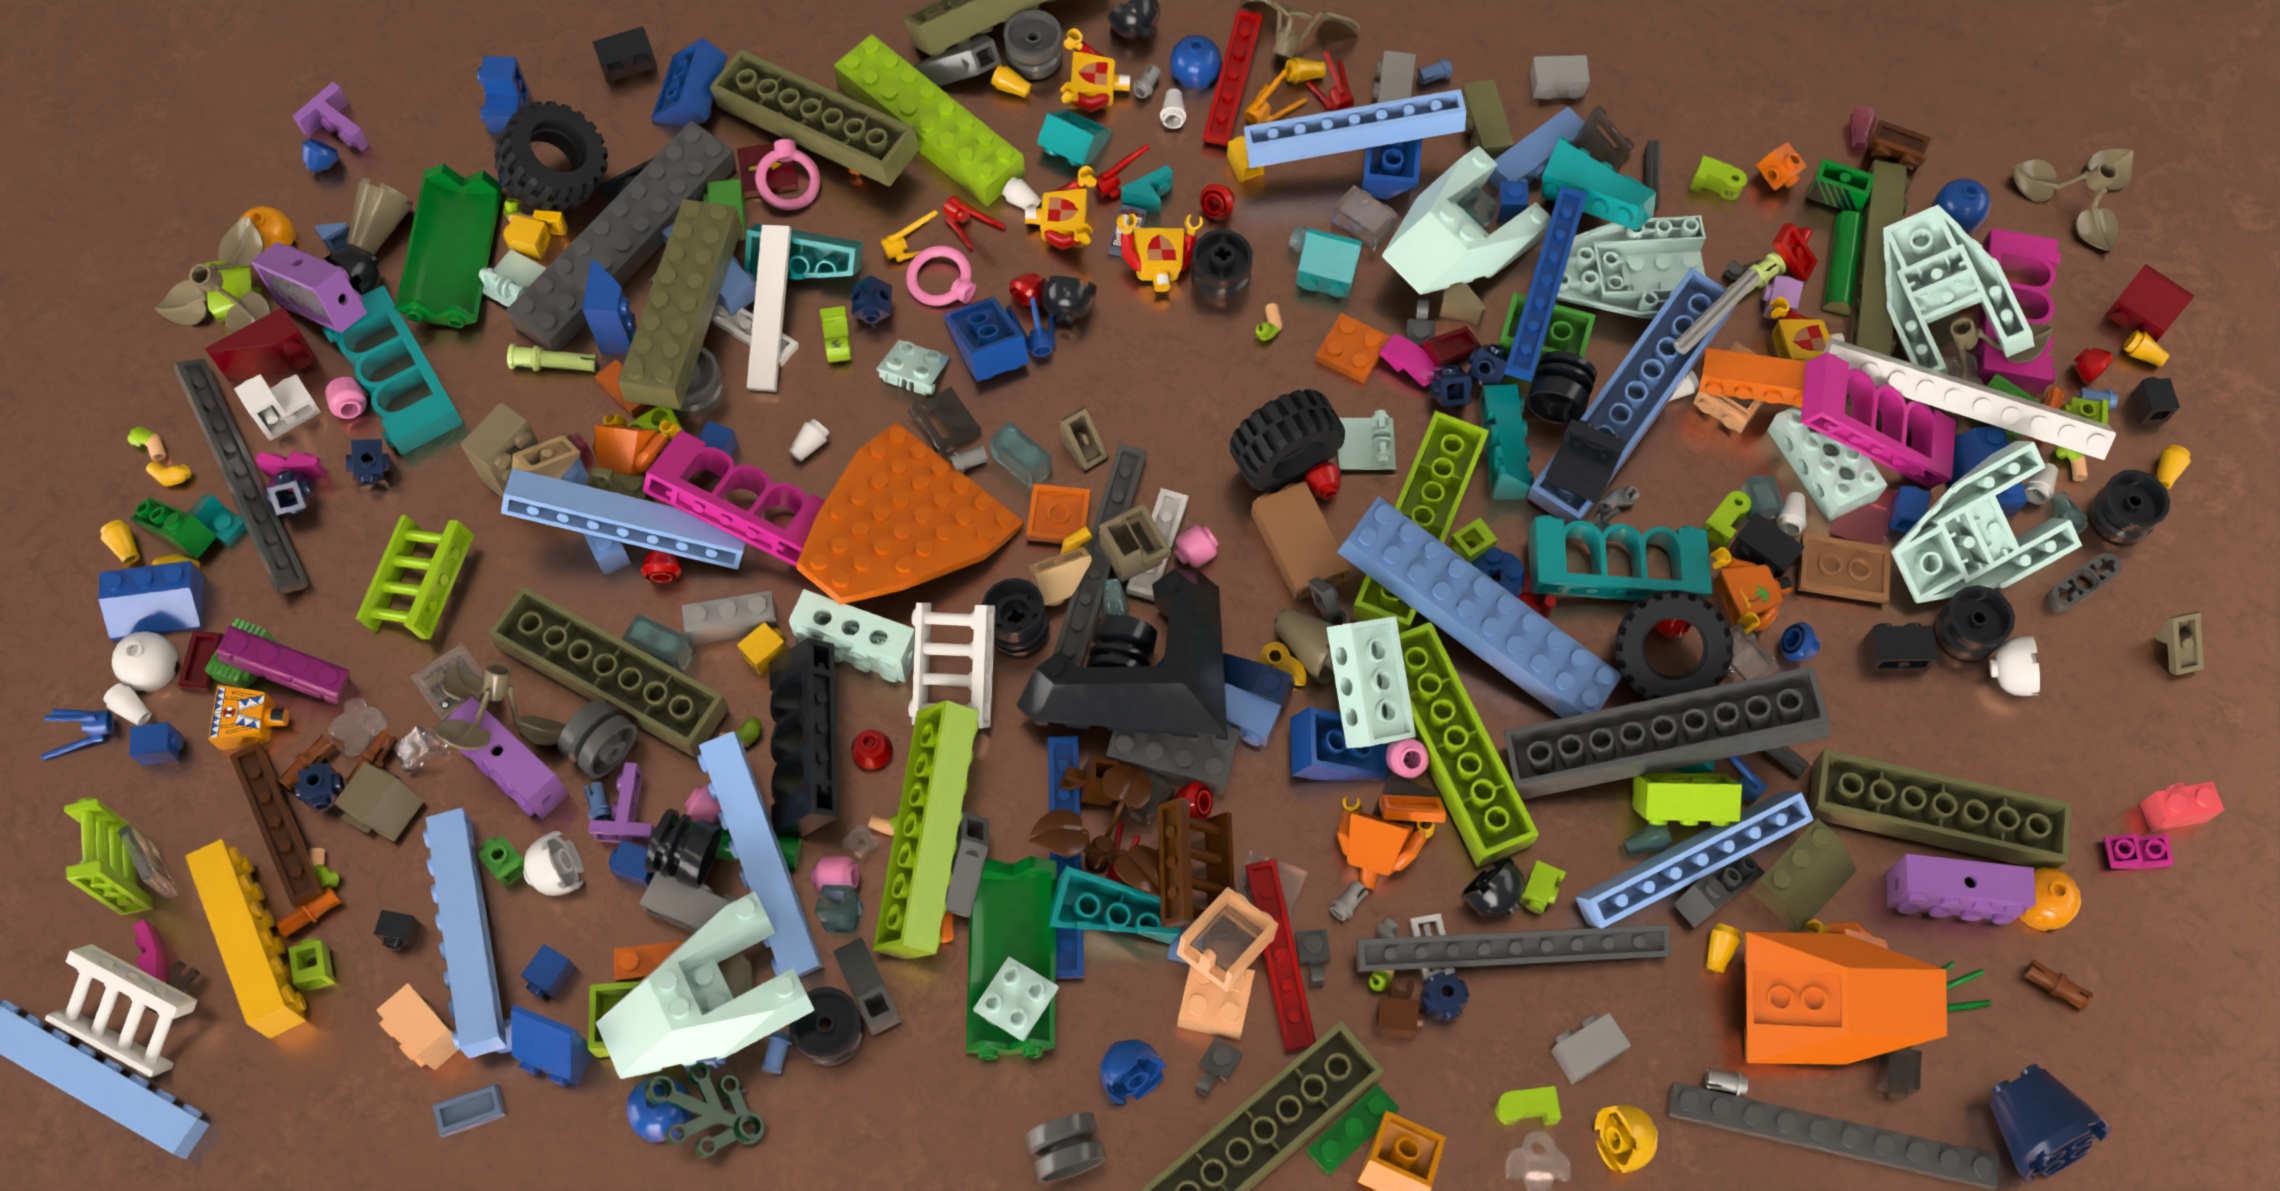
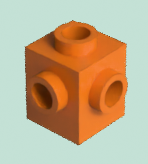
M1789 142L1784 143L1756 164V167L1774 191L1783 185L1787 188L1791 187L1801 179L1798 174L1807 168Z

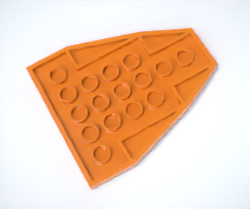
M895 422L857 450L818 511L798 559L796 569L839 605L902 591L983 561L1023 529L1024 521L962 472L955 471L953 465L898 422Z

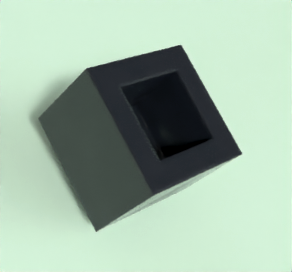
M381 910L374 935L383 942L382 945L390 949L401 950L402 946L414 948L421 923L412 915Z

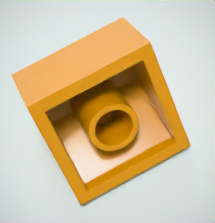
M1385 1110L1365 1157L1358 1182L1377 1191H1430L1446 1137Z

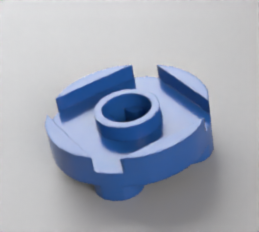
M1491 548L1471 563L1488 577L1500 574L1501 580L1499 582L1497 580L1494 581L1514 596L1518 597L1522 593L1525 586V572L1521 561L1515 555L1504 552L1499 548Z

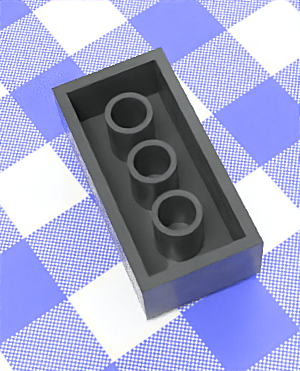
M1227 727L1228 740L1216 739L1215 735L1198 734L1196 738L1171 736L1170 733L1146 734L1113 731L1106 759L1119 760L1120 765L1131 764L1132 766H1138L1144 770L1149 779L1178 787L1198 781L1208 786L1212 795L1224 798L1239 741L1240 730Z

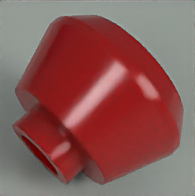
M1210 184L1200 194V206L1204 214L1209 218L1223 220L1232 213L1235 196L1233 191L1225 185Z
M1024 273L1010 281L1009 291L1012 297L1022 306L1031 309L1030 298L1035 297L1037 307H1039L1042 303L1041 286L1043 279L1036 273Z
M2096 347L2091 350L2085 348L2074 359L2077 363L2075 370L2083 383L2091 384L2113 361L2112 353Z
M1331 462L1318 464L1306 472L1303 482L1306 481L1310 491L1316 497H1322V499L1332 498L1341 487V469L1338 465Z
M657 550L647 554L641 567V574L645 579L655 583L675 581L682 573L676 555Z
M873 729L865 730L858 734L851 745L853 760L865 769H877L885 765L889 761L893 750L890 738L882 731Z
M1194 781L1181 787L1175 794L1174 799L1182 797L1189 800L1190 816L1205 820L1210 815L1213 807V796L1211 790L1205 784Z

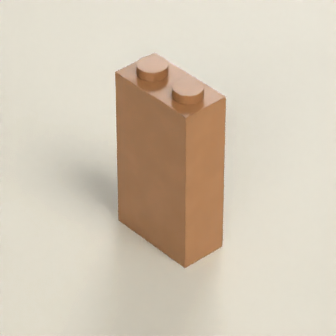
M1306 481L1300 484H1289L1277 493L1271 495L1269 493L1263 494L1253 501L1251 515L1295 602L1312 595L1308 582L1316 577H1319L1327 584L1331 583L1333 586L1348 581L1350 567L1346 559L1337 553L1340 547Z

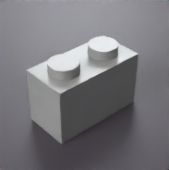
M1586 55L1534 56L1529 72L1533 99H1576L1586 96L1590 83Z
M1596 1013L1581 1023L1583 1029L1576 1033H1573L1570 1029L1555 1039L1557 1044L1550 1052L1572 1085L1619 1057L1631 1047V1044L1610 1013L1601 1018Z

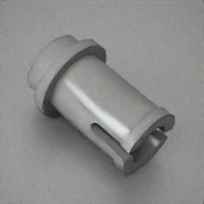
M1151 64L1145 67L1141 77L1133 83V93L1137 97L1144 99L1152 94V87L1161 76L1160 69L1155 65L1151 69Z
M982 445L959 454L957 451L953 452V456L949 457L950 464L954 466L955 471L965 473V469L988 462Z
M1353 880L1338 899L1332 900L1331 913L1341 921L1351 918L1353 915L1352 911L1368 895L1367 889H1364L1360 882Z
M1708 1068L1705 1087L1709 1090L1734 1092L1735 1096H1740V1094L1747 1093L1748 1075L1742 1074L1740 1070H1737V1073Z

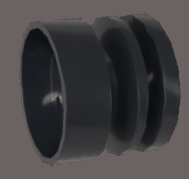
M1566 351L1545 353L1540 357L1534 375L1535 380L1532 382L1526 400L1528 409L1537 417L1554 424L1569 425L1571 419L1580 420L1586 412L1589 395L1592 392L1597 377L1595 367L1590 361L1574 353Z
M1010 578L994 584L986 592L982 605H995L994 646L1004 654L1024 656L1037 651L1046 642L1050 632V620L1044 598L1037 586L1028 580Z
M1117 614L1101 616L1096 622L1093 635V643L1095 645L1090 648V658L1087 660L1086 667L1151 666V659L1149 657L1154 654L1157 630L1149 623L1135 617Z
M668 809L663 814L651 836L645 869L653 874L657 873L660 869L661 876L667 878L677 866V882L698 889L707 878L715 860L721 841L722 827L701 819L690 830L691 816L689 814H683L679 818V811Z

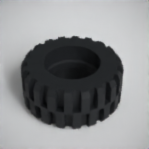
M541 101L532 102L530 106L524 105L519 108L499 135L496 142L497 146L494 149V157L497 160L495 163L496 169L499 174H503L501 180L505 186H510L513 189L511 193L517 198L520 196L525 199L527 205L531 207L533 205L539 206V210L549 211L550 208H553L554 211L564 212L566 208L572 210L581 203H585L604 178L608 166L606 160L608 158L607 148L602 147L605 141L601 133L597 134L595 131L597 127L593 122H588L584 118L585 115L580 111L577 113L572 111L571 106L565 104L558 106L557 102L546 101L544 105ZM545 142L557 147L568 158L572 171L560 172L548 168L537 159L530 143Z
M1305 389L1304 391L1295 390L1288 395L1285 393L1279 396L1278 399L1270 400L1262 408L1253 411L1251 416L1244 419L1240 423V427L1235 429L1230 440V453L1248 484L1259 491H1276L1278 488L1283 489L1289 484L1302 481L1309 469L1318 464L1329 462L1331 458H1334L1338 453V449L1342 448L1344 444L1345 429L1324 394L1316 390Z
M1666 590L1652 593L1636 602L1627 611L1619 624L1615 640V653L1619 669L1628 684L1648 700L1718 686L1728 675L1730 664L1733 662L1734 640L1729 628L1730 626L1720 610L1700 595L1682 590ZM1667 619H1681L1692 624L1698 630L1703 641V653L1699 663L1691 671L1682 675L1670 676L1658 672L1650 665L1645 655L1644 645L1647 634L1657 623Z

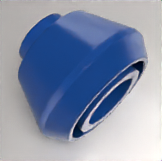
M312 138L302 142V160L306 162L305 167L314 172L321 173L322 170L327 171L339 160L338 151L324 142Z
M1805 622L1795 623L1789 626L1781 636L1780 648L1782 655L1791 661L1810 660L1819 651L1820 639L1809 624Z

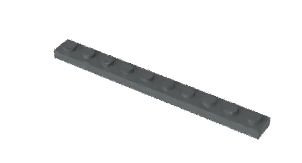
M198 359L176 362L174 368L276 594L306 589L308 585L306 576L273 505L271 506L267 500L266 490L206 360Z
M1119 444L1091 532L1093 539L1088 541L1086 548L1091 555L1092 561L1070 599L1053 653L1054 655L1060 651L1077 667H1082L1112 570L1109 561L1099 546V525L1130 510L1147 456V450Z
M1669 925L1356 939L1358 972L1672 957Z
M1676 1082L1671 1084L1668 1117L1991 1190L1997 1188L1999 1155Z

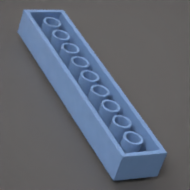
M1692 267L1580 419L1592 424L1594 429L1603 433H1614L1621 438V441L1626 442L1607 486L1736 307L1735 305L1686 354H1680L1674 348L1675 341L1728 290ZM1554 455L1531 486L1527 499L1556 518L1564 519L1566 524L1572 521H1583L1595 503L1554 486L1545 480L1546 473L1555 457Z
M1379 496L1337 551L1349 562L1562 718L1600 711L1622 677L1621 673Z

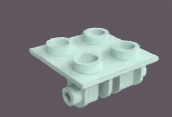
M510 249L494 269L482 268L480 270L479 277L484 285L482 293L509 307L547 268Z
M898 340L877 367V371H880L879 378H882L885 383L899 385L900 388H903L907 381V390L911 391L913 388L914 392L924 396L927 394L932 395L935 390L933 382L950 360V356L941 354L936 350H929L914 345L908 341Z
M1385 410L1375 411V415L1372 418H1339L1345 429L1344 444L1342 448L1338 449V466L1341 470H1396L1393 418H1389Z
M1008 956L973 1008V1011L984 1017L993 1026L997 1025L1023 1042L1059 989V986Z

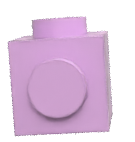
M1776 275L1771 285L1766 284L1762 300L1766 301L1763 317L1774 319L1771 317V311L1775 309L1769 303L1778 297L1785 298L1789 303L1790 309L1796 313L1804 282L1789 276Z

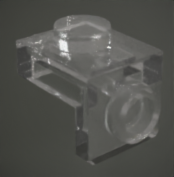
M416 726L393 746L404 772H415L433 755L445 756L450 752L446 742H442L437 738V727Z

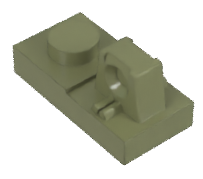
M594 467V470L590 472L587 486L646 500L648 494L643 492L645 477L622 473L616 474L613 473L612 469Z

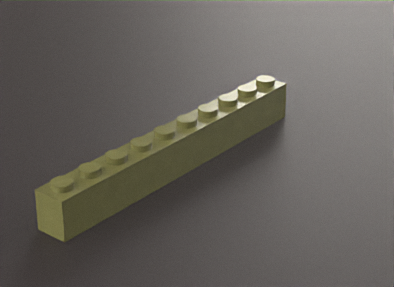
M1874 160L1868 173L1876 176L1870 195L1863 206L1862 215L1864 223L1857 268L1850 344L1891 357L1896 346V337H1893L1895 327L1887 310L1883 228L1903 220L1908 206V200L1904 199V196L1908 190L1910 178L1906 177V165ZM1847 392L1846 405L1852 406L1851 397Z

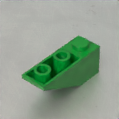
M151 497L141 502L130 518L132 522L196 559L201 556L217 537L193 515Z

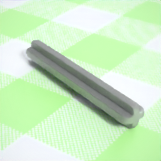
M1748 269L1675 341L1674 348L1680 354H1686L1759 282L1761 278L1759 273L1754 269Z

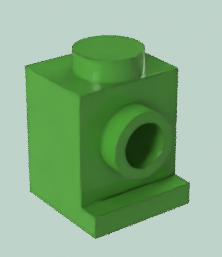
M503 835L498 839L495 836L490 837L481 845L482 851L477 854L478 857L505 889L523 875L524 860ZM502 854H504L501 859L496 860V859L499 858Z

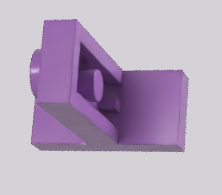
M334 82L329 84L293 115L301 132L308 137L324 126L329 132L335 131L338 133L340 139L349 147L353 145L362 152L369 146L362 129L339 112L349 103L341 88Z
M624 762L623 773L618 774L617 790L620 791L618 802H614L612 807V819L615 821L590 820L588 832L594 841L621 843L623 840L634 844H649L655 827L652 823L635 822L643 775L637 763Z

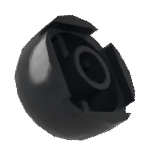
M1130 0L1125 5L1120 3L1111 11L1107 19L1120 36L1128 39L1141 37L1144 40L1155 32L1153 27L1159 21L1160 5L1157 0Z
M347 246L330 253L324 258L328 263L341 266L347 271L350 276L349 282L351 286L361 296L378 288L380 284L379 262L371 252Z
M1050 276L1049 282L1046 278L1042 280L1041 301L1044 309L1049 314L1056 316L1057 322L1072 324L1073 319H1081L1092 310L1096 299L1097 286L1091 282H1088V287L1080 285L1081 279Z
M1505 856L1492 863L1495 868L1488 872L1483 870L1463 891L1465 894L1462 895L1463 899L1481 915L1495 917L1505 913L1509 916L1521 906L1519 899L1523 896L1525 890L1524 877L1510 856Z

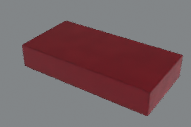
M1467 326L1427 339L1422 345V348L1436 367L1469 357L1475 348L1479 350L1482 347Z
M192 632L177 685L181 690L211 692L214 679L205 671V668L224 637L223 633Z

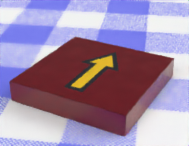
M774 143L737 148L745 198L761 196L756 186L755 172L761 159L774 150ZM794 160L790 162L776 161L769 167L766 174V182L773 193L799 190Z

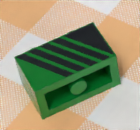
M1822 158L1813 176L1806 198L1846 211L1860 213L1870 195L1876 175Z

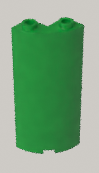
M444 163L424 171L395 304V310L404 314L407 319L414 322L424 321L439 325H449L453 328H462L466 324L477 322L484 287L479 277V272L482 268L487 269L503 189L499 185V181L482 170L463 178Z
M1029 856L1014 864L985 859L971 916L969 917L966 1053L978 1054L979 1059L994 1060L998 1058V1055L1023 1054V1057L1038 1058L1042 1057V1051L1055 1048V995L1023 1042L997 1025L993 1026L987 1022L984 1017L974 1012L973 1008L1008 956L1056 984V927L1048 926L1050 906L1056 888L1057 861Z

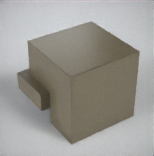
M1141 504L1099 525V546L1121 583L1163 564V560L1171 556L1172 551L1145 504Z
M364 762L335 800L334 804L345 811L341 818L348 824L366 833L372 828L378 834L395 842L424 800L404 784L405 782L397 775Z

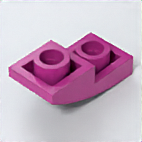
M1396 333L1391 336L1378 352L1397 372L1404 368L1423 388L1434 378L1433 371L1440 370L1443 367H1436L1423 348Z
M260 451L255 460L264 474L273 477L274 474L285 470H291L292 473L301 471L304 479L308 478L309 480L325 478L327 474L320 463L321 460L308 452L300 454L292 451L289 457L286 458L278 453L270 455Z
M2137 833L2106 836L2103 838L2110 868L2172 867L2174 864L2167 834L2137 836Z
M143 919L132 926L138 936L134 939L135 944L143 953L135 958L140 970L168 984L169 966L162 938L157 928Z

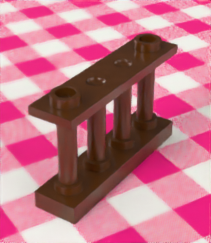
M1182 797L1158 804L1161 927L1168 929L1193 923V920L1196 921L1205 911L1193 907L1192 889L1207 893L1208 907L1227 887L1235 892L1232 814L1225 812L1205 820L1190 816L1189 800ZM1190 829L1205 833L1206 850L1191 846ZM1191 859L1206 863L1207 880L1192 876ZM1224 915L1209 929V939L1211 940L1236 934V924Z

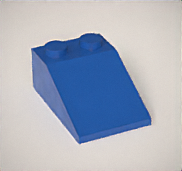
M994 296L943 314L944 320L968 369L977 381L990 379L994 375L1008 370H1015L1029 363L1024 334Z
M1308 707L1290 718L1292 776L1313 780H1388V765L1386 762L1387 743L1367 747L1346 748L1341 713Z
M514 1005L511 1009L512 1056L521 1063L519 1068L533 1075H537L539 1071L549 1074V1081L566 1087L568 1082L578 1086L593 1056L588 1050V1042L574 1028Z

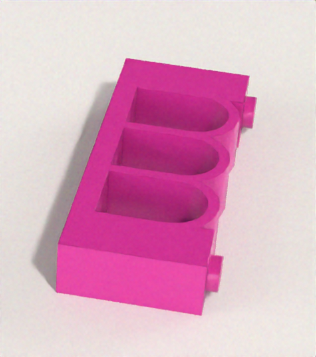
M1991 228L1982 242L1983 249L1999 262L2002 270L2024 273L2036 279L2039 286L2008 283L2018 304L2030 308L2038 317V319L2026 318L2027 323L2047 325L2055 311L2054 301L2048 294V291L2055 283V268L2058 266L2061 258V252L2058 251V240ZM1978 303L1977 329L1981 328L1985 335L1997 343V337L1981 303ZM2051 335L2045 349L2036 359L2019 364L2008 361L2004 357L2003 350H1996L1979 337L1975 349L1974 376L1982 379L1983 384L1988 385L1998 373L2025 392L2042 394L2048 385L2053 384L2056 376V369L2053 368V356L2047 355L2054 343L2053 336Z
M1829 352L1806 362L1800 420L1802 424L1929 489L1952 480L1955 419L1936 409L1931 410L1927 405L1919 401L1906 403L1901 393L1893 386L1882 385L1876 388L1873 380L1863 370L1856 368L1849 370L1848 362ZM1847 392L1852 400L1851 417L1845 414ZM1877 408L1882 416V433L1875 430ZM1907 424L1912 433L1911 448L1906 446Z
M680 430L646 472L643 492L797 567L798 559L814 520L825 500L813 494H810L807 498L801 489L788 483H775L771 485V479L761 469L751 465L734 466V461L730 455L723 450L705 447L706 442ZM700 471L713 472L721 477V481L712 493L687 481L693 474ZM735 489H747L758 496V499L749 511L724 500V498ZM774 506L787 508L795 514L786 530L760 517L768 508Z

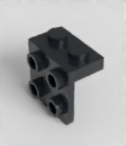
M1571 419L1562 443L1546 473L1545 480L1592 503H1597L1601 499L1622 455L1626 442L1621 441V438L1614 433H1603L1594 429V426L1589 422Z

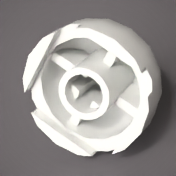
M150 631L134 632L124 637L116 645L112 654V668L117 679L125 686H131L135 692L136 690H144L148 693L165 687L174 678L176 662L179 663V655L176 648L160 634Z
M2017 637L2002 643L1996 651L1995 659L1989 661L1991 678L1997 677L2000 687L2009 694L2015 696H2037L2040 691L2039 663H2036L2035 654H2032L2037 653L2034 637Z
M553 831L540 837L526 851L523 870L524 878L529 885H532L544 895L560 896L579 889L583 884V880L579 881L578 872H584L580 855L570 839L563 841L559 837L563 834L560 831Z

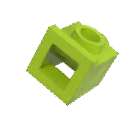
M2071 397L2060 409L2108 425L2109 400L2103 399L2099 402Z
M1478 518L1452 534L1449 548L1469 563H1472L1489 549L1495 548L1498 539L1484 521Z
M1536 860L1525 884L1524 894L1519 900L1520 903L1525 904L1528 910L1542 914L1548 903L1553 905L1560 887L1558 886L1564 879L1566 872Z
M305 939L300 941L299 945L288 948L293 985L306 992L336 984L332 972L329 946L321 939ZM317 961V965L311 967V964Z

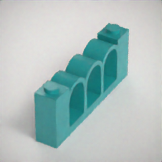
M382 285L362 295V305L367 314L344 332L339 333L326 326L322 330L330 343L337 342L348 363L355 369L354 372L358 382L371 398L372 406L386 430L381 434L388 447L392 448L395 446L400 455H403L464 423L401 314L395 310V304L386 288ZM394 325L399 334L362 353L353 352L359 342ZM408 354L412 356L416 365L386 380L370 382V377L378 369ZM425 383L428 384L433 393L400 411H386L389 403L395 398Z
M1550 515L1535 517L1527 529L1530 593L1639 601L1652 593L1666 590L1688 591L1700 595L1706 600L1712 595L1707 530L1683 526L1673 531L1670 528L1659 526L1652 527L1641 535L1632 526L1619 523L1610 525L1601 533L1598 527L1590 522L1582 520L1572 521L1564 527V519H1557ZM1565 539H1579L1588 546L1591 553L1592 574L1567 573ZM1606 542H1619L1627 548L1631 557L1632 577L1608 575ZM1647 544L1658 545L1668 553L1671 562L1672 580L1648 578Z

